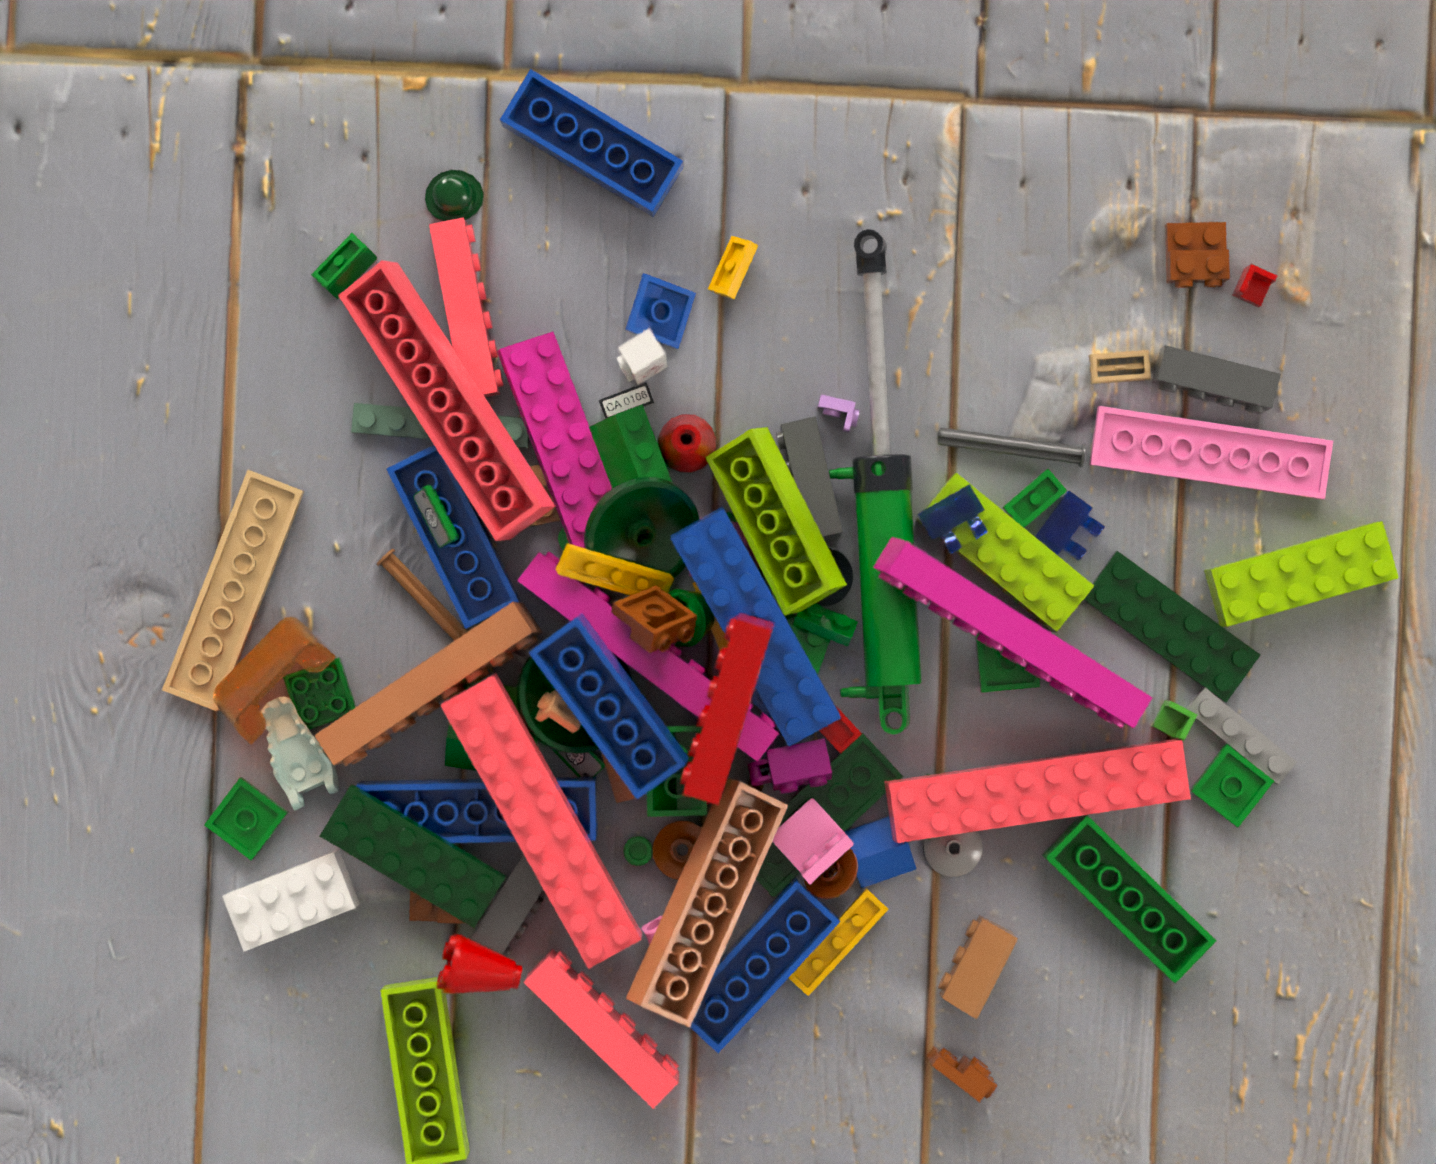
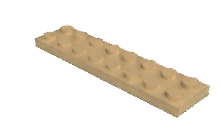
M247 470L162 691L214 711L220 710L305 491Z

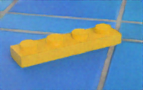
M568 543L555 569L561 576L630 596L656 585L668 593L674 580L669 573Z
M866 888L839 917L840 923L793 972L789 979L809 996L889 909Z

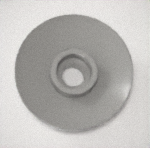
M975 831L931 838V840L924 839L923 849L928 864L936 872L948 877H958L969 873L976 867L982 855L983 845L979 832ZM952 843L959 845V851L955 854L949 852V846Z

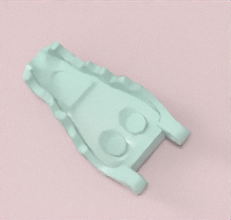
M284 696L269 701L260 711V716L264 718L269 732L267 735L268 751L272 754L270 764L273 767V775L288 796L292 808L298 810L304 807L303 793L325 784L330 794L338 792L340 789L335 765L332 764L319 742L301 720L291 699Z

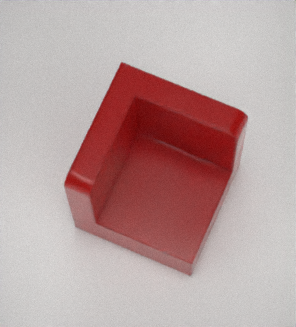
M1250 264L1243 269L1232 296L1260 307L1270 285L1276 282L1278 276Z

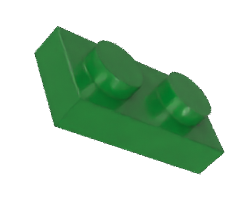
M1046 469L1002 508L1011 518L1025 528L1067 492V489L1049 469Z
M815 603L805 610L798 612L793 625L848 647L858 621Z

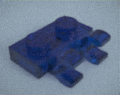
M970 484L917 514L931 540L940 536L950 554L962 547L952 532V529L966 521L976 539L988 532L978 517V514L985 509Z
M1068 491L1036 533L1035 537L1056 555L1063 549L1079 561L1088 550L1071 540L1072 535L1081 526L1097 537L1105 526L1088 515L1093 507L1071 491Z

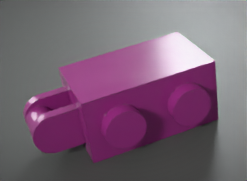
M825 738L795 744L790 747L785 746L766 750L767 759L747 764L752 786L772 783L773 791L780 790L781 793L794 792L798 790V786L809 784L810 787L823 786L827 784V780L832 779V769ZM769 767L770 775L762 776L760 769Z

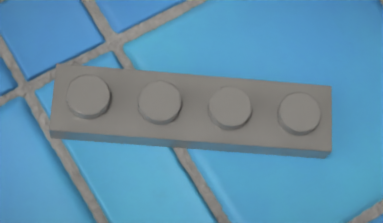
M1203 687L1186 707V709L1197 714L1196 720L1273 779L1275 784L1279 785L1297 763V761L1207 688Z

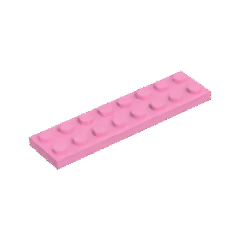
M1098 406L1089 465L1323 500L1326 495L1333 441Z

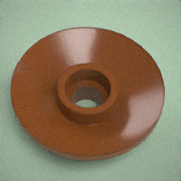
M675 821L659 831L653 844V858L663 874L672 879L679 880L702 829L700 826L689 821ZM685 844L688 847V852L685 855H680L677 852L678 845Z
M848 849L811 884L804 879L806 888L815 897L820 899H833L845 893L857 876L858 861L855 853Z

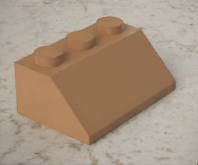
M979 915L977 921L972 919L965 933L968 939L963 947L958 946L952 958V962L955 964L950 974L945 972L938 986L941 989L940 996L944 1000L978 1019L1018 940L1010 930Z

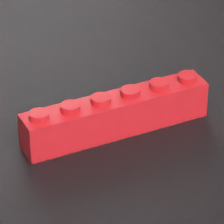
M464 217L429 224L452 347L485 397L500 395L499 387L504 386L501 369L495 370L493 358L498 357L495 340L490 341L488 329L493 327L490 312H484L482 300H487L484 282H478L477 271H481V264L478 253L473 254L471 243L476 242L473 225H467Z

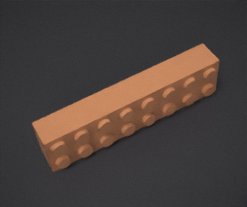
M512 602L314 736L333 765L344 764L345 767L350 764L355 765L368 756L365 751L384 746L392 740L390 736L392 733L406 731L416 724L414 718L430 715L441 707L438 702L450 699L464 691L463 685L479 682L490 674L487 669L497 665L499 667L503 666L514 658L512 654L517 649L518 651L521 649L526 650L539 641L537 636L543 632L524 603Z
M727 779L719 804H712L626 999L690 1028L786 812L787 804L740 781Z

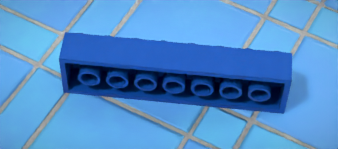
M723 506L671 535L674 546L724 634L731 618L736 619L740 612L775 623L755 688L788 746H792L840 719L841 716Z
M555 777L590 841H596L598 836L597 777ZM482 779L360 781L355 785L450 843L517 842Z

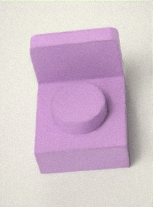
M820 395L818 408L823 409V415L840 418L841 413L846 414L843 432H849L850 426L856 427L860 410L854 409L856 402Z

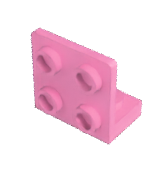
M810 798L778 827L772 841L799 870L802 877L809 884L854 845L853 841L814 798Z

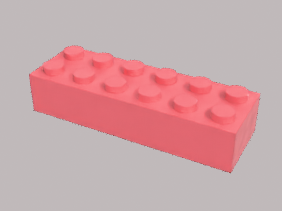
M552 949L528 973L523 983L654 1109L679 1083V1071L677 1069L679 1065L670 1055L662 1056L656 1049L657 1043L646 1033L642 1036L634 1028L636 1023L625 1012L620 1015L613 1007L615 1005L614 1001L606 993L602 992L599 994L592 987L594 982L583 971L578 974L570 966L573 962L564 952L560 950L557 953Z

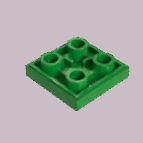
M340 657L283 676L289 697L295 705L299 717L308 729L336 721L356 708Z

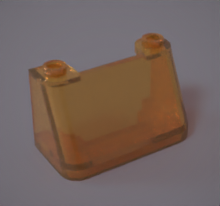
M296 617L283 618L216 686L213 692L214 703L236 731L251 745L263 733L266 726L265 717L259 710L260 704L258 702L296 663L300 664L305 670L316 673L325 669L336 656L333 650L301 620Z

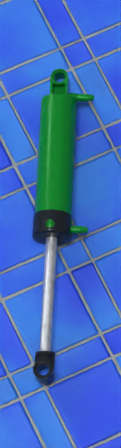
M866 229L857 234L854 240V248L856 251L857 275L863 276L872 455L855 457L852 460V467L829 470L830 479H853L865 686L840 689V696L842 698L879 699L881 727L888 734H898L906 730L910 724L908 685L921 684L917 601L903 593L904 587L902 589L893 587L878 578L881 572L873 567L891 537L907 541L914 546L911 493L913 490L912 465L910 455L890 454L881 275L887 273V245L884 238L878 232ZM869 239H876L878 243L876 250L872 253H865L863 249L865 242ZM896 712L901 715L903 721L900 728H893L889 725L888 716L890 713Z

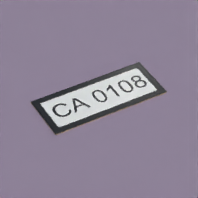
M646 382L600 399L599 403L606 419L643 404V407L650 405L654 401Z

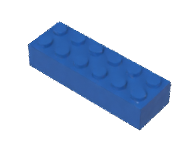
M532 69L529 70L500 118L502 126L652 217L655 216L684 168L683 160Z
M434 445L386 468L465 629H470L482 623L512 602H521L476 509ZM428 484L435 488L459 535L458 540L443 548L438 547L413 498L415 493Z
M583 613L529 652L636 799H639L686 765L689 760L687 754Z
M795 877L721 957L690 1028L719 1053L840 923L839 917Z

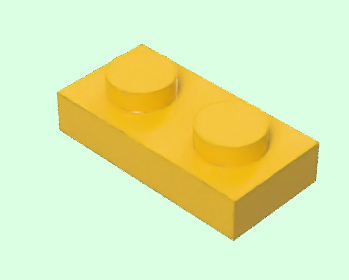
M731 236L708 290L715 294L735 299L758 245L752 241Z

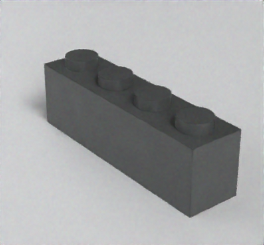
M1165 345L1160 348L1152 383L1160 384L1159 389L1176 393L1177 389L1188 391L1187 396L1191 398L1205 400V397L1208 396L1216 398L1217 404L1234 407V403L1244 405L1245 411L1262 414L1263 410L1267 411L1273 408L1281 374Z
M816 416L781 424V432H776L780 450L786 449L788 460L785 463L822 536L826 537L842 533L843 530Z
M524 854L471 937V940L506 957H509L513 950L508 947L513 937L520 939L528 926L524 922L529 912L535 914L544 900L540 897L543 887Z

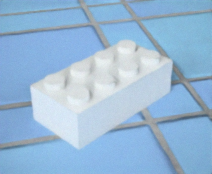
M339 849L222 896L244 952L352 910L360 905Z

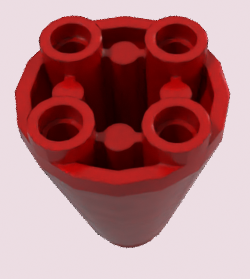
M681 414L671 418L662 427L658 436V446L664 462L670 468L679 472L693 473L703 469L708 464L705 457L716 451V437L712 427L704 419L696 415ZM685 433L692 436V442L688 445L682 444L680 440L681 436Z
M455 934L454 936H449L442 953V959L447 960V962L443 966L442 971L439 972L436 985L437 989H442V993L455 994L510 991L511 988L518 989L522 975V966L517 965L516 961L463 935Z

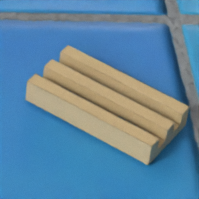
M1149 350L1089 355L1091 384L1151 379ZM1143 357L1142 363L1097 366V360ZM1144 369V374L1098 377V372Z

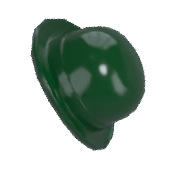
M462 170L441 172L431 180L426 188L425 203L427 209L435 218L442 221L463 217L465 220H468L477 214L483 205L484 192L481 183L473 175Z

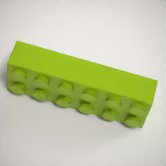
M768 427L749 429L705 457L784 616L801 612L847 585Z
M957 472L951 476L916 519L1052 632H1057L1094 587L1091 582Z
M1383 521L1372 522L1204 570L1218 622L1222 627L1232 626L1399 578Z
M438 977L384 985L380 990L406 1164H440L466 1160L470 1153L446 993H442V989L436 988Z

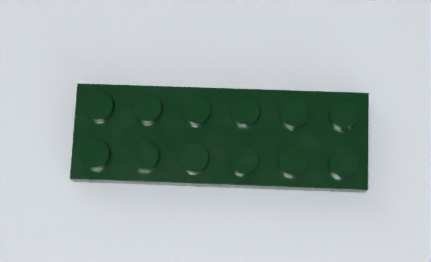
M1115 551L1093 581V589L1083 599L1225 703H1227L1261 656L1119 551Z
M862 733L848 748L830 762L832 779L827 780V784L819 787H810L807 784L786 803L788 807L779 826L810 798H814L845 832L886 793L885 781L899 780L903 775ZM772 842L756 880L774 898L800 872Z
M352 783L319 835L321 838L473 928L506 876Z

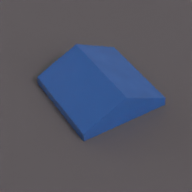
M643 273L625 330L639 335L645 330L650 329L658 343L679 349L696 293Z
M889 816L845 831L846 835L854 843L850 849L857 857V879L861 888L917 869L909 843H896L893 841Z

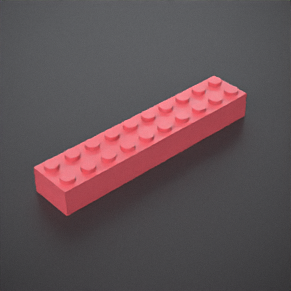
M380 261L338 295L496 541L511 540L555 507L546 490L398 263Z
M497 673L444 701L440 705L588 969L639 942L642 939V932Z
M1178 739L884 782L892 839L896 843L1191 799L1183 742Z

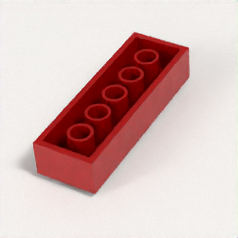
M741 612L736 619L731 618L724 636V639L729 640L727 648L722 647V650H720L715 668L720 669L718 677L714 676L713 680H711L706 696L711 698L710 706L705 704L698 722V726L703 729L701 734H696L690 748L689 755L693 756L694 759L692 763H687L680 784L685 785L684 795L716 805L719 804L775 623Z

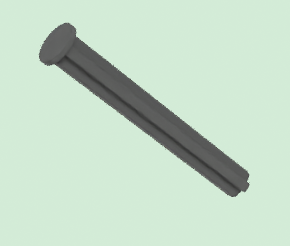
M940 428L937 438L938 444L942 446L1079 464V467H1083L1086 444H1082L1080 447L948 428Z

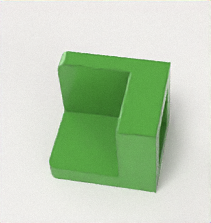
M1164 700L1151 727L1174 739L1184 741L1197 714L1172 701Z

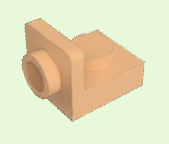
M556 690L551 693L546 692L541 697L537 705L540 708L536 716L538 721L542 722L550 717L572 733L579 730L581 723Z

